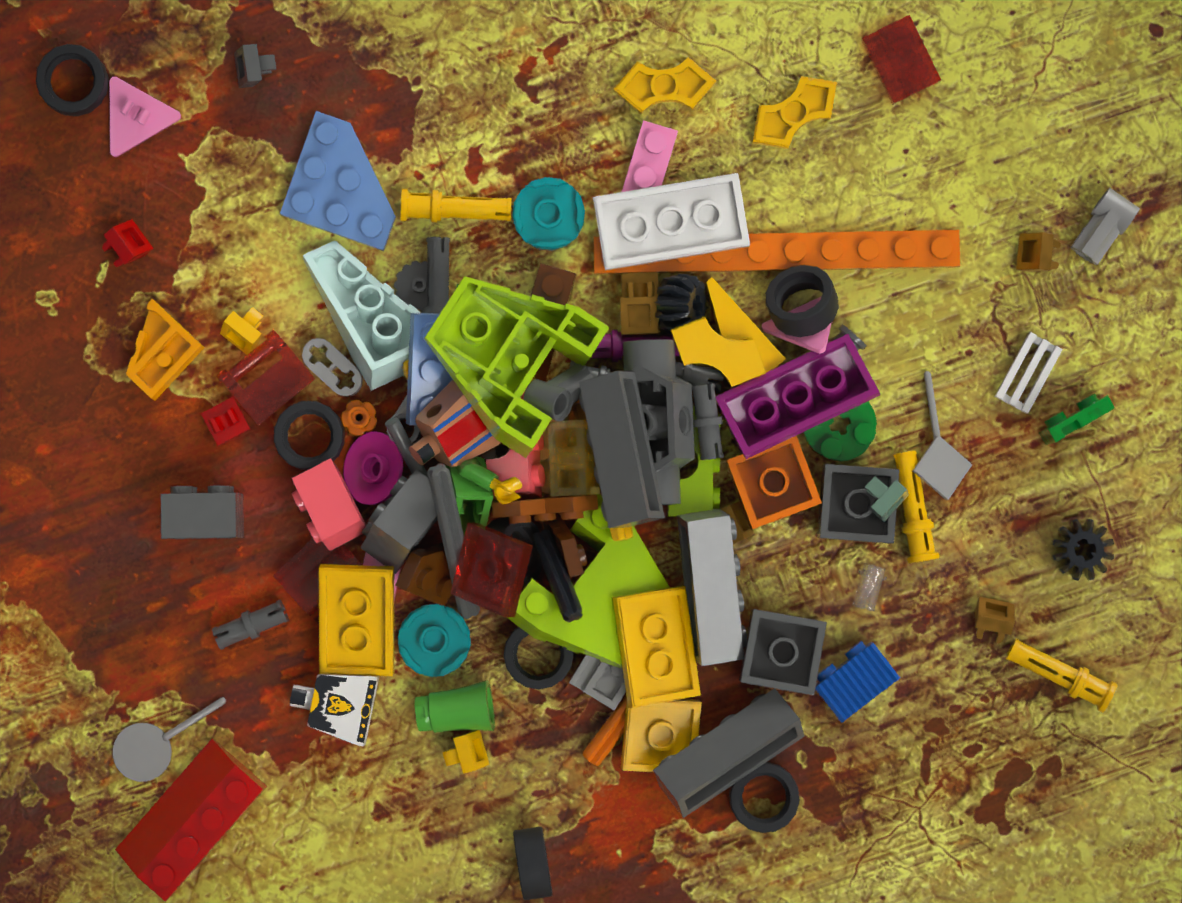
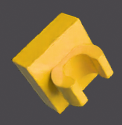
M253 307L243 318L232 311L223 322L220 334L249 356L258 346L262 333L257 328L261 325L262 322L260 321L264 316Z
M480 730L453 738L455 748L442 752L446 766L460 763L463 774L490 765Z

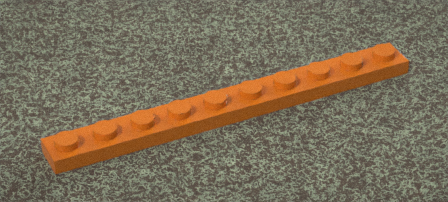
M959 230L749 234L750 247L606 271L600 238L593 237L594 274L785 271L790 267L800 265L815 266L821 270L960 267Z

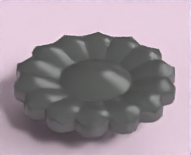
M413 261L411 265H404L402 271L397 273V281L394 282V288L397 290L396 296L407 305L411 304L416 309L423 311V307H427V262L419 263L418 261Z

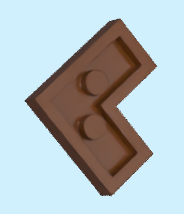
M597 495L515 500L508 504L493 502V517H509V524L531 522V515H534V521L556 520V513H561V520L584 518L583 511L598 509Z

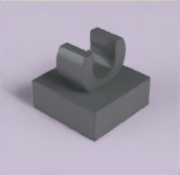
M257 44L242 45L234 52L239 88L254 87L262 81L261 75L271 74V70H276L275 55L258 56Z

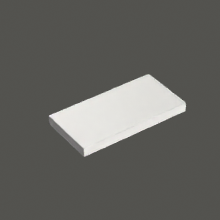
M738 173L593 197L605 271L750 247Z

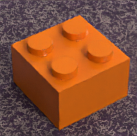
M797 435L748 459H745L743 454L725 461L751 530L822 503Z

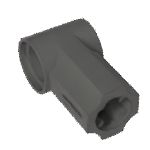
M577 363L548 382L539 379L533 380L526 388L523 400L553 420L560 422L569 415L573 404L579 400L581 392L579 381L594 377L586 366Z

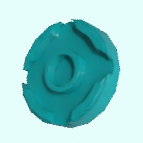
M544 177L531 181L520 191L514 201L512 218L517 233L525 243L539 250L553 251L566 247L578 237L584 226L585 208L581 196L573 186L558 178Z
M439 604L423 605L412 611L402 622L398 635L399 652L405 664L416 673L429 677L445 676L458 669L467 658L471 646L470 629L464 618L453 608Z

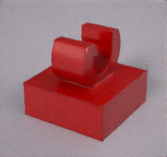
M133 219L112 227L104 234V237L107 239L102 246L104 252L113 248L119 256L118 260L113 263L115 267L145 257L154 249Z
M231 397L201 413L217 446H221L251 430L235 397Z

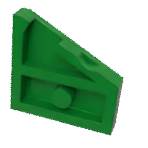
M1094 393L1076 403L1079 410L1066 417L1062 411L1044 421L1047 428L1040 431L1039 434L1045 445L1060 441L1069 433L1084 427L1113 410L1115 407L1109 396L1098 399Z

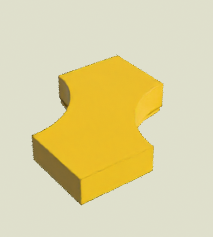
M689 57L678 66L665 70L652 69L640 62H636L613 91L640 114L652 105L661 102H676L693 110L715 85L716 80Z
M801 76L796 90L786 100L775 105L759 106L752 143L788 149L794 134L803 125L819 119L830 120L837 82Z
M706 317L670 330L684 366L693 363L713 366L724 374L731 386L766 374L753 338L733 340L723 337L712 329Z

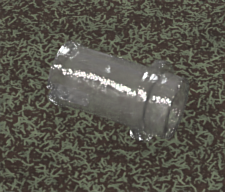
M864 563L863 569L858 571L861 577L855 599L852 603L853 606L875 612L882 580H887V576H884L885 568Z

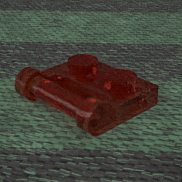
M274 330L265 335L264 338L266 340L228 371L223 369L216 375L220 383L257 426H260L315 381L313 375ZM273 352H277L282 359L243 390L237 382Z

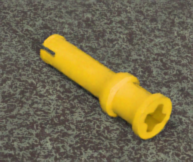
M402 188L401 221L406 222L408 218L430 219L432 223L441 221V218L511 221V198L442 196V192H438L439 190H433L431 193H411L408 189Z
M917 451L893 454L896 469H899L898 482L909 493V496L902 502L906 523H903L901 528L902 533L907 536L910 553L907 563L939 559L940 554L935 552L932 529L935 526L934 522L927 517L921 478L913 472L918 463Z
M1017 638L1013 641L1006 655L1007 660H1011L1037 675L1068 689L1067 693L1070 694V697L1074 699L1080 697L1096 705L1097 710L1102 713L1108 707L1117 688V683L1113 681L1107 683L1089 674V669L1085 667H1079L1077 670L1019 641Z

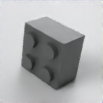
M833 464L822 465L820 489L822 503L819 504L817 538L893 544L896 510L883 522L873 513L871 506L876 500L866 491L865 486L875 476L889 488L895 480L899 481V469Z
M417 469L409 479L402 476L390 491L392 496L384 504H379L362 531L366 538L360 548L384 566H394L395 574L438 520L429 479Z
M171 486L170 494H161V539L244 538L243 494L234 493V486H208V493H197V487Z
M751 609L747 644L744 648V659L742 660L739 681L814 695L827 622Z

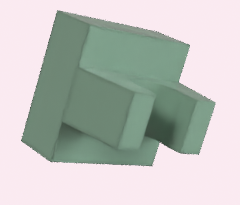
M874 476L865 486L866 491L876 500L871 509L883 522L909 496L908 490L897 480L888 488Z

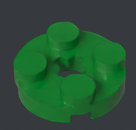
M869 401L839 415L842 419L848 418L850 422L846 426L848 433L841 435L839 431H831L829 425L834 423L833 418L804 431V437L810 448L826 459L840 462L854 459L863 454L876 435V415Z

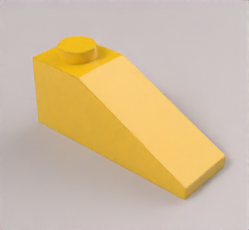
M711 277L705 286L719 335L733 340L753 338L765 371L768 372L777 368L786 358Z

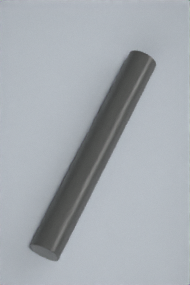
M392 417L387 420L385 425L411 474L417 469L428 477L424 465L417 463L409 451V447L413 444L399 418Z

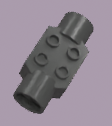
M674 340L623 342L624 371L635 372L662 505L681 504L680 468L695 459L692 384L676 377Z

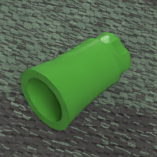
M488 680L465 687L430 692L429 695L415 697L414 707L419 731L433 730L434 733L459 730L494 731L495 729L494 704Z

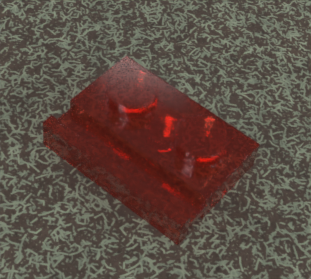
M910 15L868 36L862 37L861 41L892 105L941 82V78Z
M312 538L273 575L308 615L311 616L319 608L320 564L363 565L345 544L329 551L322 541L316 544Z

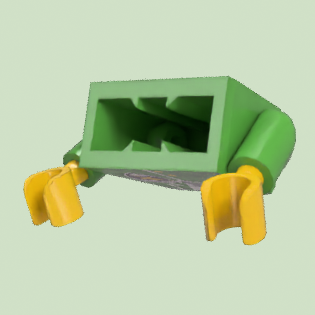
M474 457L462 462L457 467L446 465V468L450 470L464 539L474 546L477 544L480 546V540L487 525L493 500L492 490H494L495 497L499 503L508 504L520 498V495L515 493V491L522 488V483L516 477H511L501 482L498 480L499 476L486 468L483 458Z

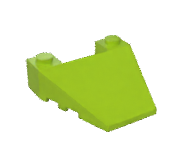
M464 276L424 339L492 436L526 458L552 420L551 417L521 399L527 386L552 348L575 363L585 365L608 331L609 326L577 306L554 303L544 300V297L533 294L528 296L510 291V288Z
M597 493L598 509L583 511L584 518L577 519L570 529L572 533L599 552L573 586L582 606V618L570 623L563 620L554 595L533 579H531L509 608L505 617L535 639L567 648L566 650L578 654L580 652L600 659L599 661L623 669L612 597L670 587L634 526H632V538L624 541H613L608 522L604 519L601 510L603 498Z

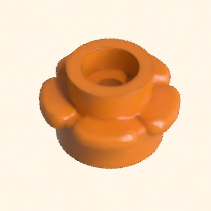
M353 400L346 405V410L341 414L342 425L347 427L349 433L355 436H362L365 432H371L377 424V419L375 418L376 409L369 402L363 403L360 400ZM361 414L363 419L357 421L356 415Z

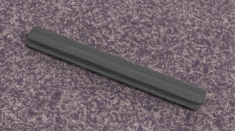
M437 464L428 469V479L458 612L462 614L463 618L470 619L471 616L479 614V602L450 470L444 464Z

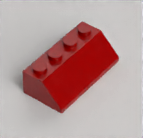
M212 738L115 850L134 874L166 902L267 788V785Z

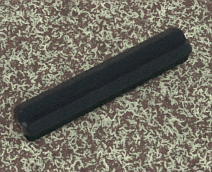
M544 529L541 532L536 531L532 536L533 545L563 620L569 623L579 620L583 616L582 606L553 535L548 529Z

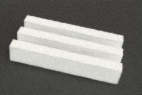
M1029 332L994 397L1028 414L1063 349ZM1033 343L1038 348L1011 397L1006 392ZM1046 350L1051 354L1025 402L1022 403L1018 400Z

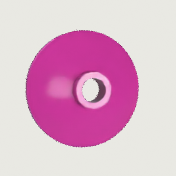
M369 432L360 436L351 445L344 462V481L356 501L366 505L383 503L392 496L390 491L402 477V455L395 442L389 438V435L381 432Z

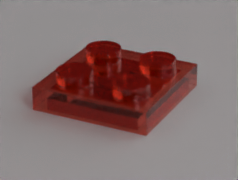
M468 523L450 594L505 618L515 617L533 545L482 524Z

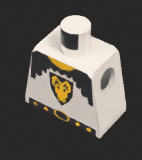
M318 674L315 688L294 684L290 706L310 710L307 726L355 745L364 746L366 745L379 676Z

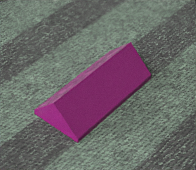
M846 334L827 343L825 352L819 354L810 351L766 372L764 375L751 379L716 396V402L737 447L745 459H748L880 396V392L849 334Z

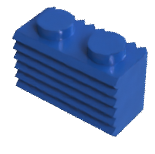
M862 641L858 642L844 654L848 660L837 668L832 663L817 675L819 682L816 683L815 690L841 723L900 678L873 642L868 643L866 646Z

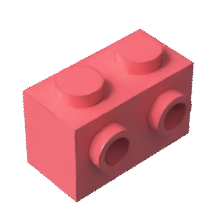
M331 458L291 478L297 489L291 494L301 513L307 510L312 521L306 525L316 544L322 541L328 550L331 551L363 534L362 531L366 526L364 519L338 467Z

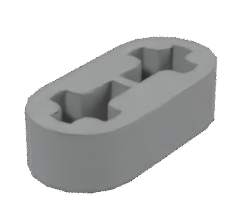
M321 338L312 339L306 343L302 352L303 361L328 387L340 396L345 397L353 396L359 392L363 383L362 374L330 342ZM314 346L318 349L324 346L327 347L328 350L325 355L333 363L329 368L320 361L312 364L310 360L313 358V354L310 351ZM336 367L345 374L350 371L355 374L352 377V381L355 383L353 388L350 389L346 386L342 389L338 388L337 385L340 380L333 373Z

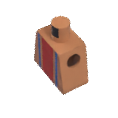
M452 380L416 416L415 422L423 438L410 446L409 451L420 465H424L434 457L437 461L447 466L457 467L462 462L498 446L501 442L492 436L459 387Z

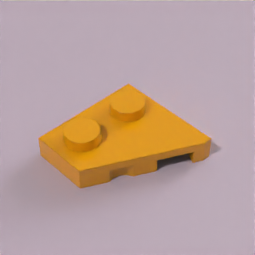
M151 299L147 305L149 312L143 331H139L135 343L136 352L130 359L126 375L151 399L156 401L205 347L154 299Z

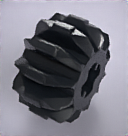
M690 274L671 275L668 278H663L661 287L657 288L658 298L654 302L657 305L655 317L659 318V328L665 330L666 334H672L671 329L706 317L705 313L709 308L706 305L708 293L704 292V282L699 281L697 276H690Z
M1078 519L1071 520L1073 533L1062 526L1058 531L1065 540L1053 539L1051 543L1054 547L1062 548L1061 553L1052 555V560L1065 559L1059 571L1064 574L1073 567L1071 574L1073 580H1079L1082 571H1084L1087 580L1095 579L1093 566L1097 571L1105 573L1107 567L1101 562V559H1114V554L1104 552V547L1114 544L1113 539L1101 541L1100 538L1106 533L1107 529L1104 526H1100L1093 532L1094 521L1091 519L1085 521L1083 530ZM1080 540L1083 544H1089L1091 547V552H1086L1088 558L1085 560L1082 555L1075 554L1074 548L1080 547L1077 544Z

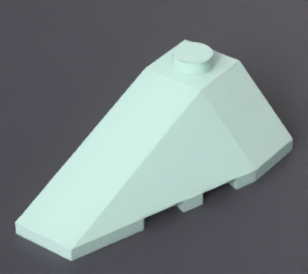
M335 240L304 254L303 260L354 363L370 390L372 391L404 376L403 362L409 360L411 313H420V311L411 304L407 305L396 296L394 289L388 284H382L367 271V267Z

